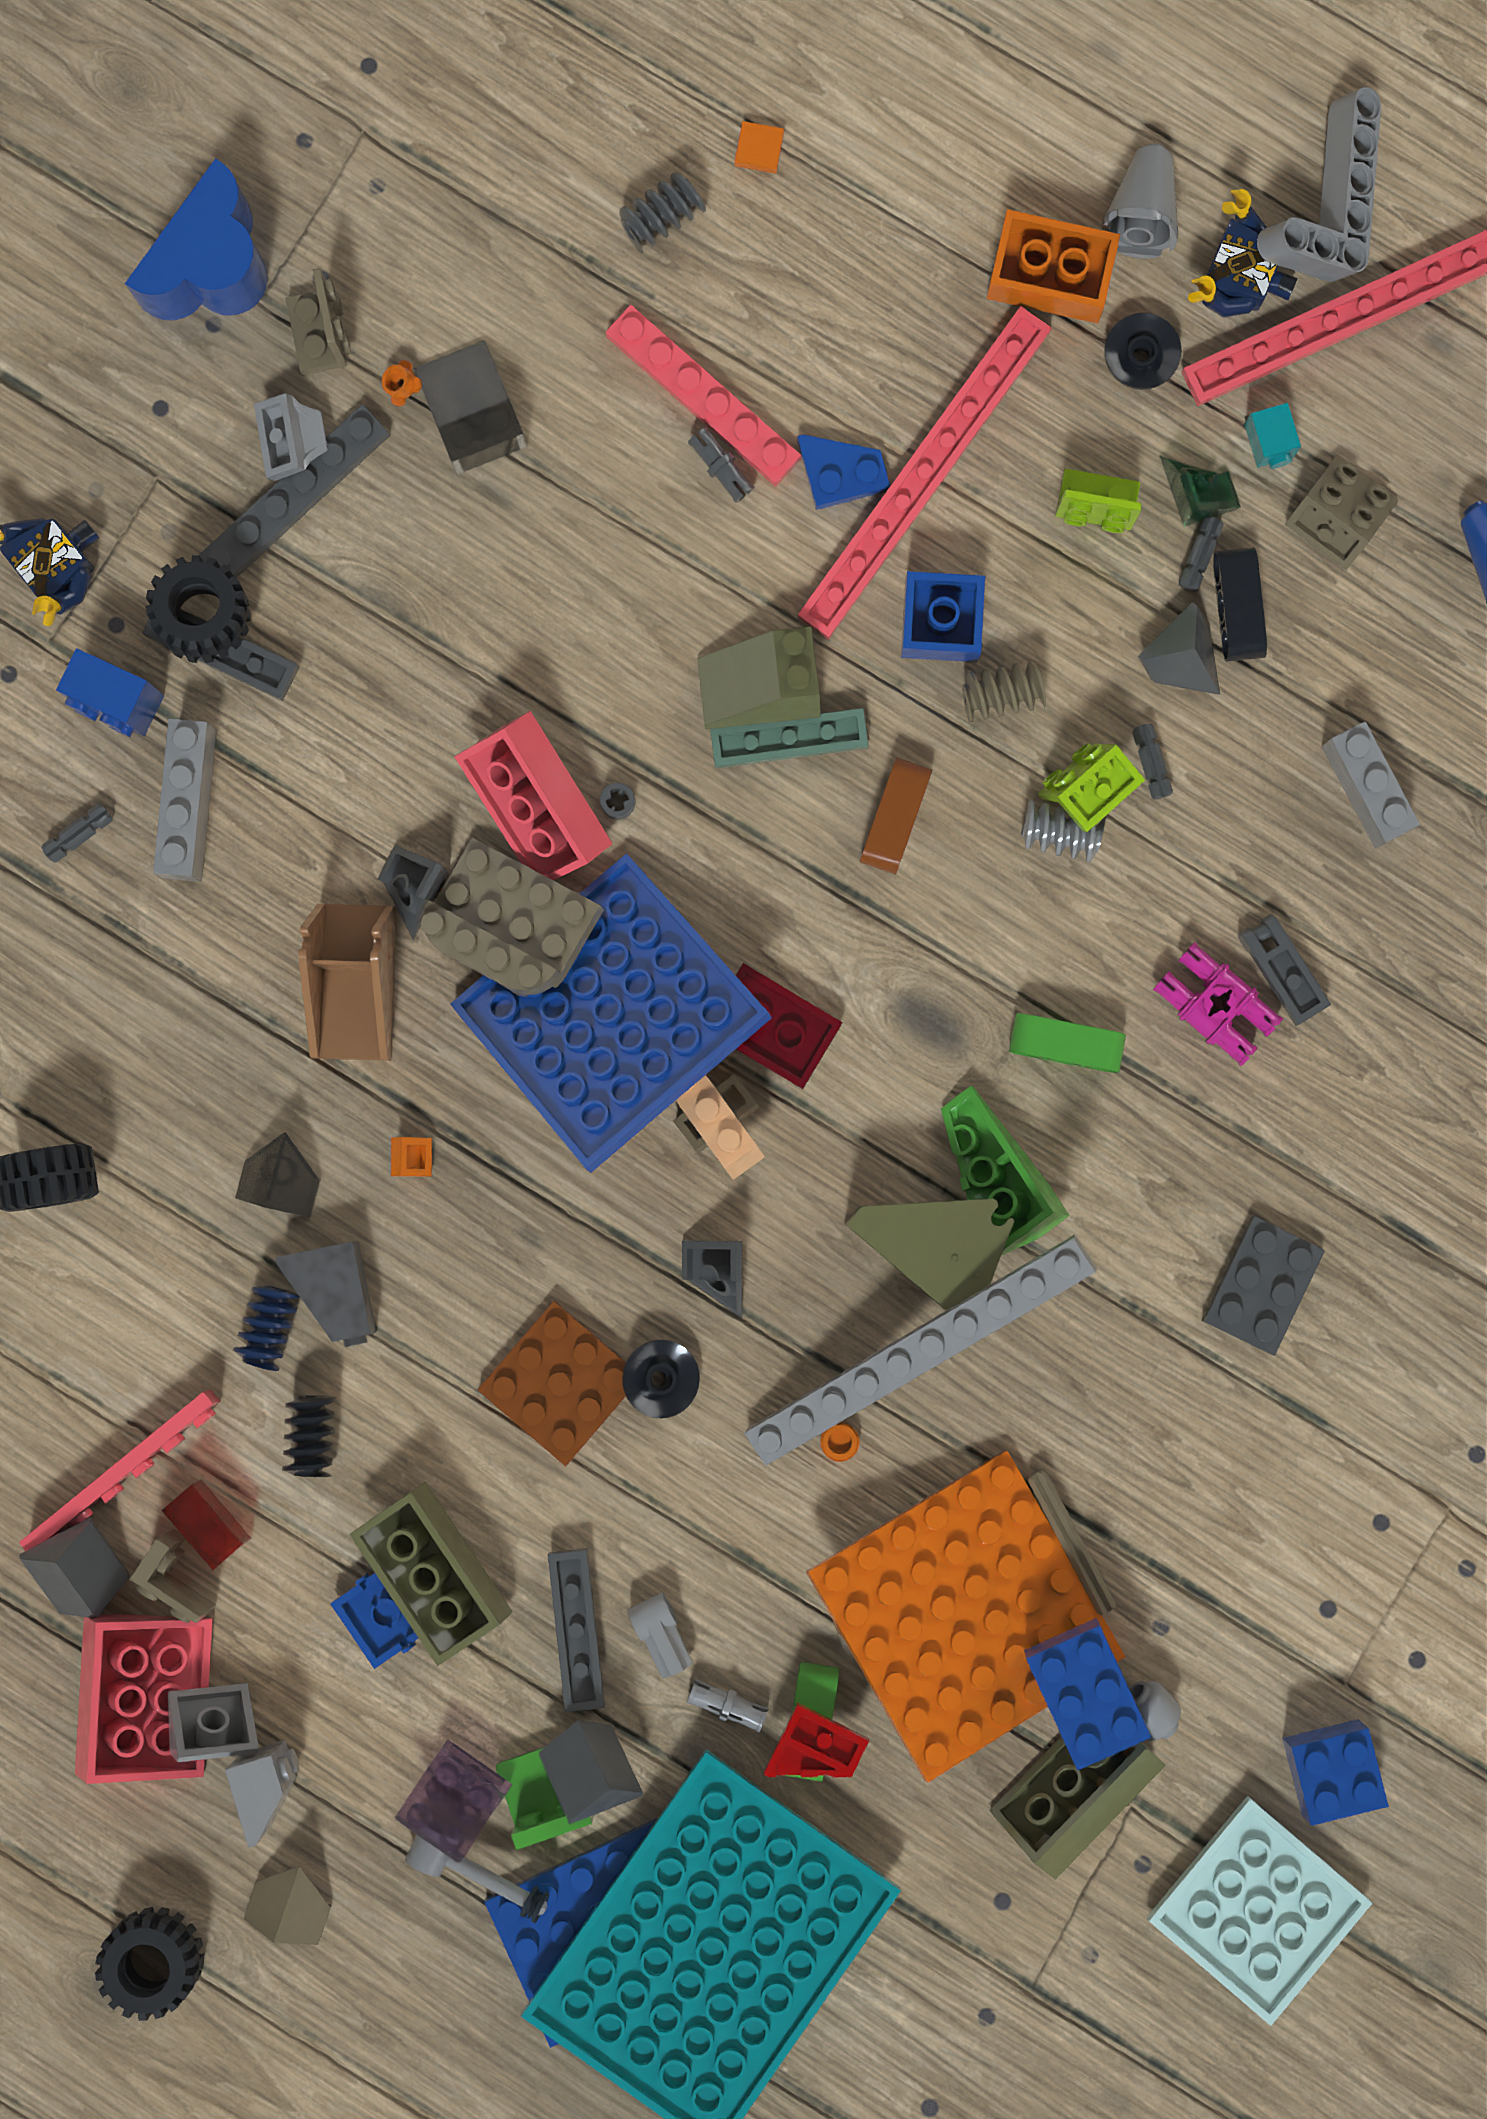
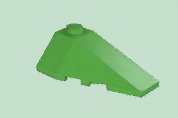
M973 1086L968 1087L941 1108L952 1153L956 1154L960 1169V1184L962 1191L966 1192L967 1200L995 1199L998 1202V1207L993 1212L991 1221L996 1226H1002L1009 1218L1014 1219L1002 1255L1039 1239L1070 1216L1049 1183Z

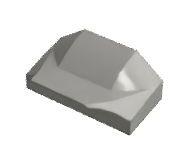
M287 393L254 404L267 479L277 481L303 471L312 460L328 451L323 417L320 410L300 404L292 395Z

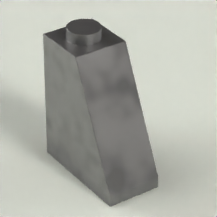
M359 1241L276 1257L277 1266L332 1342L343 1340L344 1347L367 1343L366 1335L376 1333Z

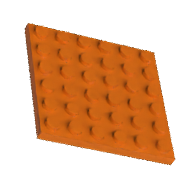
M1002 1451L805 1571L922 1778L928 1783L1048 1707L1026 1660L1024 1650L1097 1618L1117 1662L1126 1657L1105 1619L1096 1612L1055 1532L1008 1451Z

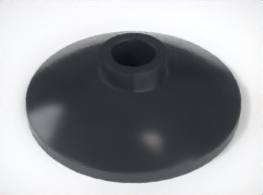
M1135 313L1121 319L1109 332L1104 348L1106 365L1114 378L1127 387L1139 390L1156 388L1167 382L1177 370L1182 354L1180 338L1173 326L1162 317L1151 313ZM1142 350L1147 354L1148 359L1138 361L1134 353Z
M653 1340L639 1346L627 1359L622 1374L623 1390L629 1403L640 1413L652 1418L661 1419L673 1417L683 1412L693 1402L700 1382L699 1369L692 1354L682 1345L669 1340ZM656 1371H661L664 1374V1381L656 1386L652 1382V1375Z

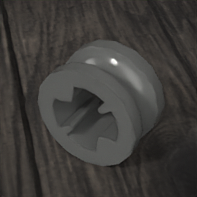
M612 783L606 786L601 793V807L610 818L616 820L625 819L634 811L635 797L627 785ZM620 791L621 797L624 793L628 796L629 800L623 803L625 809L616 811L615 806L611 809L607 806V803L612 800L611 794L613 792Z

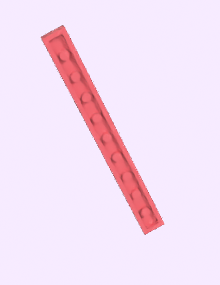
M1487 230L1184 367L1181 373L1197 407L1487 275Z
M1022 306L1019 307L798 613L797 618L809 627L811 626L813 630L827 640L830 639L1048 337L1052 327Z

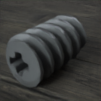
M678 172L670 175L671 185L664 180L658 183V193L652 189L645 191L646 202L638 197L633 199V211L627 206L619 209L622 226L630 241L640 253H643L641 245L643 239L651 246L656 245L653 234L655 231L665 238L669 236L666 227L667 223H671L676 229H680L679 215L683 214L688 220L692 221L694 216L691 207L694 205L703 213L706 211L703 200L695 187Z

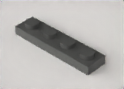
M180 609L178 621L182 624L197 626L207 622ZM149 619L142 634L163 645L149 623L151 621ZM238 637L241 645L237 650L232 646L227 649L229 656L221 659L219 654L213 656L214 662L205 663L202 657L198 658V662L281 701L284 700L300 668L296 663L241 637Z
M588 1548L549 1552L548 1563L565 1712L604 1708L605 1699Z

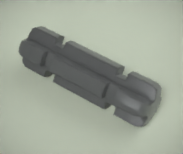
M1206 516L1202 521L1198 531L1200 535H1197L1185 564L1187 568H1184L1179 579L1180 587L1194 592L1200 587L1204 577L1202 573L1206 571L1217 544L1215 539H1218L1224 526L1221 520Z
M1152 724L1140 725L1134 728L1132 734L1135 744L1140 746L1138 754L1146 780L1151 782L1148 785L1151 797L1154 800L1166 798L1173 793L1170 779L1165 777L1168 772L1160 745L1155 743L1157 735Z
M96 804L87 811L88 815L86 817L80 816L57 833L58 838L54 839L52 837L42 845L41 848L46 857L54 863L60 861L67 855V850L73 851L95 835L98 827L103 829L112 822L113 818L109 811L103 805Z

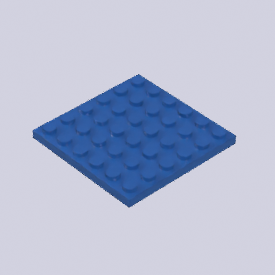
M627 853L579 893L601 905L604 911L566 977L557 988L552 986L542 993L523 997L483 975L450 1003L457 1014L589 1173H592L772 1018L768 1011Z

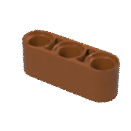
M896 757L860 863L895 875L897 874L930 780L932 769Z

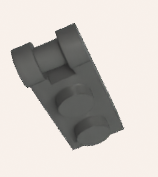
M1269 914L1261 919V925L1253 930L1247 928L1238 934L1241 944L1255 961L1295 1026L1300 1025L1331 1005L1273 914ZM1270 937L1277 947L1266 953L1261 942Z

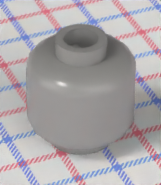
M1139 1681L1129 1687L1152 1737L1147 1739V1741L1167 1739L1172 1736L1179 1726L1178 1721L1180 1719L1181 1707L1178 1701L1162 1684L1156 1681Z

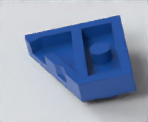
M808 435L797 436L816 510L887 492L890 483L881 450Z

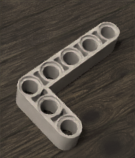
M1360 88L1334 100L1330 105L1319 225L1292 217L1263 229L1257 238V248L1264 260L1328 282L1340 280L1361 272L1366 268L1369 260L1381 118V101L1378 94L1372 88Z

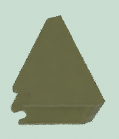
M995 1199L859 1206L846 1221L845 1225L946 1311L991 1284L1014 1219L1009 1218L1002 1226L994 1225L991 1221V1216L997 1209L998 1202Z

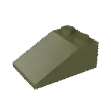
M811 626L773 630L698 658L705 730L820 717V693Z

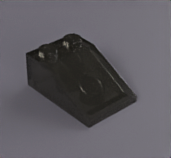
M485 340L414 368L417 377L422 381V390L457 475L528 447Z

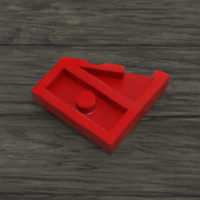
M797 1702L763 1771V1775L767 1777H776V1775L852 1777L869 1743V1738Z

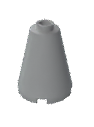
M1148 144L1136 151L1102 222L1101 230L1121 234L1118 243V253L1139 259L1160 257L1162 250L1170 247L1169 252L1172 251L1178 239L1173 156L1160 144Z

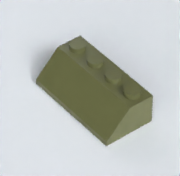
M426 1482L349 1534L437 1666L499 1626L513 1613Z
M1061 1736L989 1811L1033 1863L1056 1880L1166 1765L1144 1742H1140L1077 1771Z

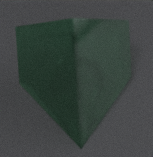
M1160 456L1183 527L1201 522L1206 516L1216 517L1241 508L1229 471L1219 474Z

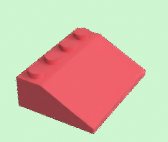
M105 1614L99 1615L97 1618L84 1617L75 1775L86 1784L204 1777L205 1759L177 1762L170 1753L168 1691L209 1687L212 1618L204 1617L198 1623L192 1620L189 1623H185L175 1616Z

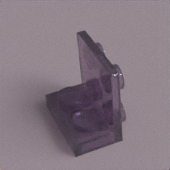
M447 1739L396 1814L395 1819L452 1860L460 1863L491 1814L506 1796L512 1783Z

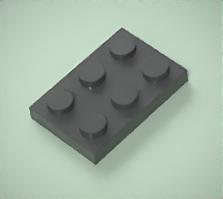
M1252 1216L1202 1321L1275 1356L1325 1250L1256 1216Z

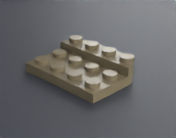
M472 838L435 902L433 903L428 900L421 920V928L432 945L447 957L453 958L508 988L517 995L528 997V995L542 993L552 986L557 988L561 984L604 909L601 905Z

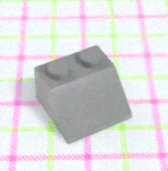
M286 1740L260 1747L258 1753L239 1755L225 1769L248 1848L256 1846L271 1828L297 1778L296 1772H299L298 1758L293 1748L288 1750Z

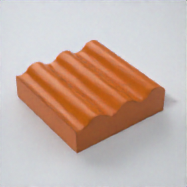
M742 121L734 166L777 174L784 138V128Z

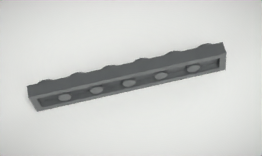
M362 404L326 437L328 451L312 460L305 470L280 479L199 554L204 563L207 562L208 557L216 559L220 567L225 564L233 575L238 577L390 437L387 429Z

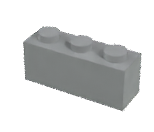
M1366 721L1331 738L1322 746L1375 849L1420 825Z

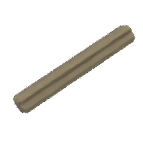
M1044 1469L1032 1473L1027 1477V1481L1096 1612L1099 1615L1110 1612L1116 1607V1603L1048 1473Z

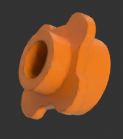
M402 360L398 365L388 367L382 376L383 390L391 395V403L398 407L403 406L406 399L413 393H418L422 387L421 379L415 377L412 371L413 365L407 360Z

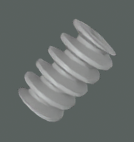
M1029 799L1021 836L1024 837L1026 849H1030L1035 840H1039L1040 850L1045 853L1050 844L1054 843L1057 856H1060L1067 846L1070 847L1071 859H1076L1080 851L1085 850L1086 862L1090 863L1096 853H1098L1106 816L1100 821L1098 826L1095 825L1088 832H1083L1070 816L1066 819L1065 809L1062 806H1058L1053 815H1051L1049 804L1043 803L1039 810L1035 812L1034 800Z

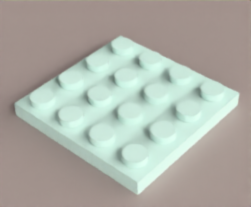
M1247 1795L1149 1913L1147 1919L1272 2026L1368 1910L1372 1902Z

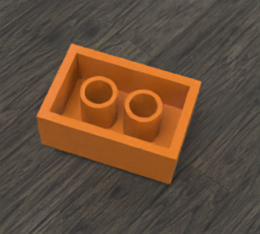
M1007 209L986 299L1098 324L1105 306L1121 234Z

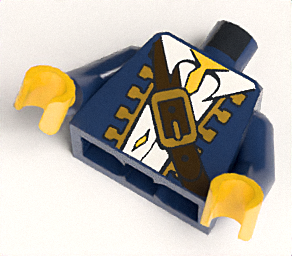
M1245 189L1230 191L1236 200V204L1232 201L1223 202V212L1226 214H1236V220L1230 219L1208 274L1192 279L1191 282L1198 286L1199 291L1189 293L1188 300L1191 303L1202 301L1206 307L1224 318L1248 314L1252 310H1259L1267 292L1289 300L1297 281L1296 277L1278 271V265L1264 260L1257 248V238L1259 233L1267 228V226L1251 207V196Z
M40 518L15 521L0 525V544H2L0 551L36 595L37 598L33 604L32 615H36L40 611L47 612L42 622L45 626H51L54 623L56 614H63L84 601L92 579L91 573L94 570V566L83 551L100 538L86 520H83L68 533L54 518L49 520Z

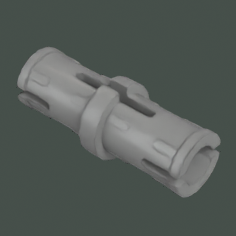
M695 1679L686 1702L719 1715L718 1719L726 1722L729 1719L758 1732L761 1731L769 1710L766 1706L764 1707L737 1696V1691L729 1689L727 1692L699 1679Z

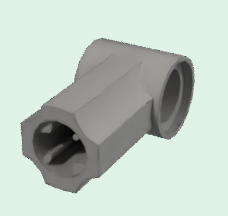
M663 1592L627 1609L633 1628L639 1639L645 1641L662 1679L680 1673L693 1664L692 1658L676 1627L678 1623L675 1614Z

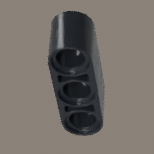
M1244 548L1215 551L1213 569L1224 659L1228 662L1266 658L1267 635L1256 549Z

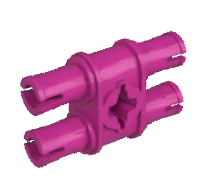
M1193 942L1178 961L1202 979L1205 988L1200 993L1197 991L1194 994L1168 971L1161 978L1162 981L1158 982L1152 990L1160 994L1179 1011L1177 1014L1181 1021L1185 1020L1204 1036L1207 1044L1214 1045L1216 1043L1242 1066L1249 1059L1248 1056L1250 1054L1253 1055L1258 1047L1250 1043L1231 1026L1233 1024L1231 1020L1235 1015L1239 1016L1242 1014L1262 1031L1266 1037L1276 1029L1274 1027L1278 1026L1283 1018L1257 997L1259 994L1256 991L1257 989L1255 987L1251 988L1229 969L1230 965L1228 963H1217L1196 942ZM1227 993L1222 1003L1226 1009L1225 1012L1219 1010L1208 1015L1211 1011L1210 1008L1213 1006L1210 997L1216 998Z

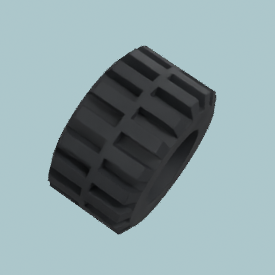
M192 555V562H186L184 557L175 559L177 566L173 568L166 564L161 568L164 575L161 578L155 575L151 583L155 590H147L146 599L150 605L145 606L146 614L151 620L149 623L167 649L170 648L172 653L181 659L185 655L187 660L193 663H197L199 657H202L205 663L214 662L213 656L217 654L223 659L229 656L227 649L231 646L237 650L241 645L238 637L239 635L247 636L249 628L246 622L251 621V612L248 608L250 604L237 577L233 575L225 564L220 567L218 561L210 557L204 563L200 555ZM198 594H210L219 598L218 610L208 622L202 625L189 626L178 621L179 611L189 598Z
M82 1143L67 1144L0 1156V1210L14 1212L62 1205L91 1199L99 1193L92 1146Z
M153 1907L144 1908L140 1914L137 1911L131 1913L108 1935L100 1946L102 1950L97 1954L95 1964L100 1965V1967L95 1972L96 1981H103L99 1992L102 1998L109 1995L112 2000L108 2005L113 2010L117 2006L124 2009L122 2016L129 2019L134 2013H138V2020L147 2021L151 2014L154 2015L155 2019L164 2017L168 2010L173 2012L186 1999L202 1973L199 1970L204 1963V1954L199 1953L203 1946L201 1937L194 1939L192 1936L196 1931L194 1925L190 1923L186 1927L182 1923L185 1916L177 1913L174 1917L169 1916L170 1909L161 1907L157 1913H154ZM150 1945L159 1949L168 1961L169 1978L163 1981H149L141 1977L135 1971L131 1962L132 1947Z

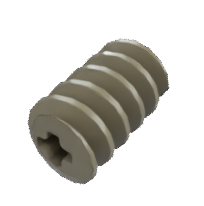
M1033 660L1027 663L1026 673L1018 663L1013 664L1011 675L1008 674L1005 667L1000 666L997 668L995 679L990 670L984 669L981 673L980 682L975 673L968 672L965 684L962 685L964 705L969 722H973L975 710L980 711L984 720L988 719L990 707H994L999 717L1004 714L1005 704L1010 705L1014 714L1019 713L1021 701L1026 703L1029 711H1034L1035 699L1040 698L1043 706L1046 707V693L1042 673Z

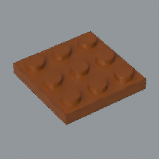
M554 1300L477 1390L566 1467L626 1397L622 1385V1374L626 1361Z

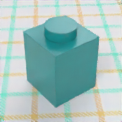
M1288 403L1251 413L1244 424L1257 468L1269 465L1270 469L1286 466L1293 461L1292 458L1301 448Z

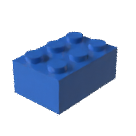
M1097 1618L1024 1650L1026 1660L1077 1771L1152 1738Z

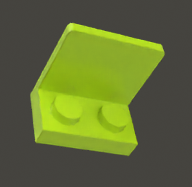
M1065 468L1055 517L1064 518L1063 522L1072 526H1086V523L1102 525V530L1111 533H1123L1124 530H1131L1141 512L1142 503L1137 502L1141 482Z
M1086 743L1071 756L1073 762L1063 771L1059 768L1044 779L1042 784L1045 787L1038 795L1042 800L1059 802L1083 832H1088L1139 787L1145 779L1117 744L1094 743L1090 745Z

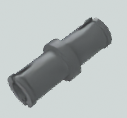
M708 427L702 428L698 431V434L706 442L707 446L705 447L695 435L689 439L688 444L694 448L709 467L707 470L708 474L712 478L717 477L732 496L733 501L737 503L745 497L736 487V483L747 494H750L755 487L734 463V455L731 452H725L710 433Z

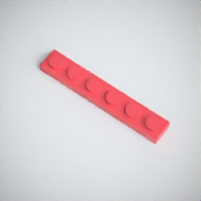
M632 305L605 332L606 338L773 486L776 487L801 460V454Z
M211 1389L202 1392L22 1539L19 1544L27 1551L56 1536L70 1524L75 1526L90 1518L94 1514L90 1509L101 1499L106 1504L125 1489L121 1482L131 1474L138 1478L155 1464L151 1459L162 1449L169 1453L186 1439L182 1433L194 1424L198 1429L216 1414L212 1408L220 1402L219 1398Z

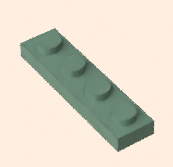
M863 708L822 713L818 718L710 729L715 769L868 749Z

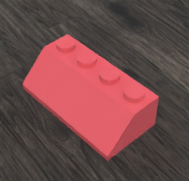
M531 711L505 724L454 756L521 864L555 880L588 864L613 844Z

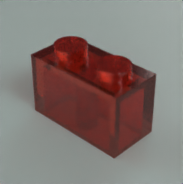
M202 1480L191 1484L161 1510L212 1570L221 1566L252 1539Z

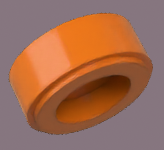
M843 1421L822 1432L820 1437L823 1453L833 1461H847L857 1453L860 1442L857 1431L852 1425Z

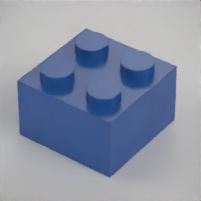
M907 571L904 591L901 658L978 662L982 647L985 576Z
M77 648L56 689L57 692L67 698L64 704L74 709V712L95 722L98 716H101L99 721L127 737H131L133 732L145 737L164 697L147 680Z
M1359 1719L1282 1738L1301 1814L1311 1826L1389 1807L1369 1728Z

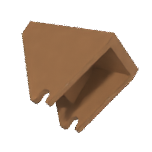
M317 904L300 927L302 948L298 951L310 1058L391 1061L396 907Z

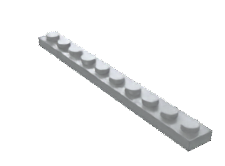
M1073 1235L747 1428L744 1434L766 1466L1094 1274L1097 1267L1077 1236Z

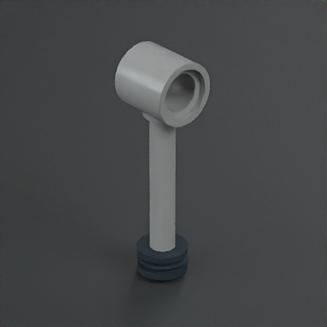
M423 1821L405 1857V1861L411 1867L424 1874L439 1877L447 1866L523 1907L520 1916L525 1918L528 1915L527 1919L532 1917L531 1922L536 1923L539 1917L546 1912L550 1893L545 1892L542 1894L543 1890L539 1893V1887L537 1886L531 1892H528L454 1852V1846L458 1838L453 1832L433 1822Z

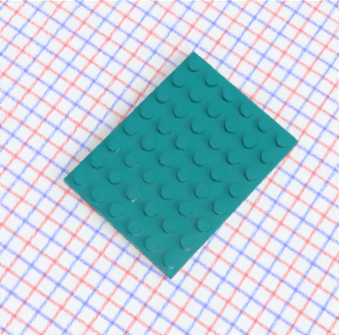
M705 1749L523 2009L521 2017L664 2119H743L901 1892V1888Z

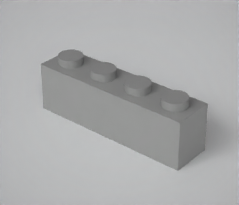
M168 719L153 870L154 874L163 879L202 882L217 731L208 722Z

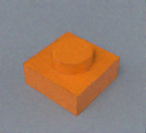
M391 1137V1176L432 1177V1138Z

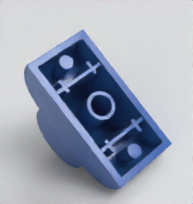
M215 158L125 282V285L140 307L153 317L162 320H179L194 313L201 305L220 315H238L253 308L265 293L268 281L267 269L250 237L253 227L252 212L235 177L226 165Z

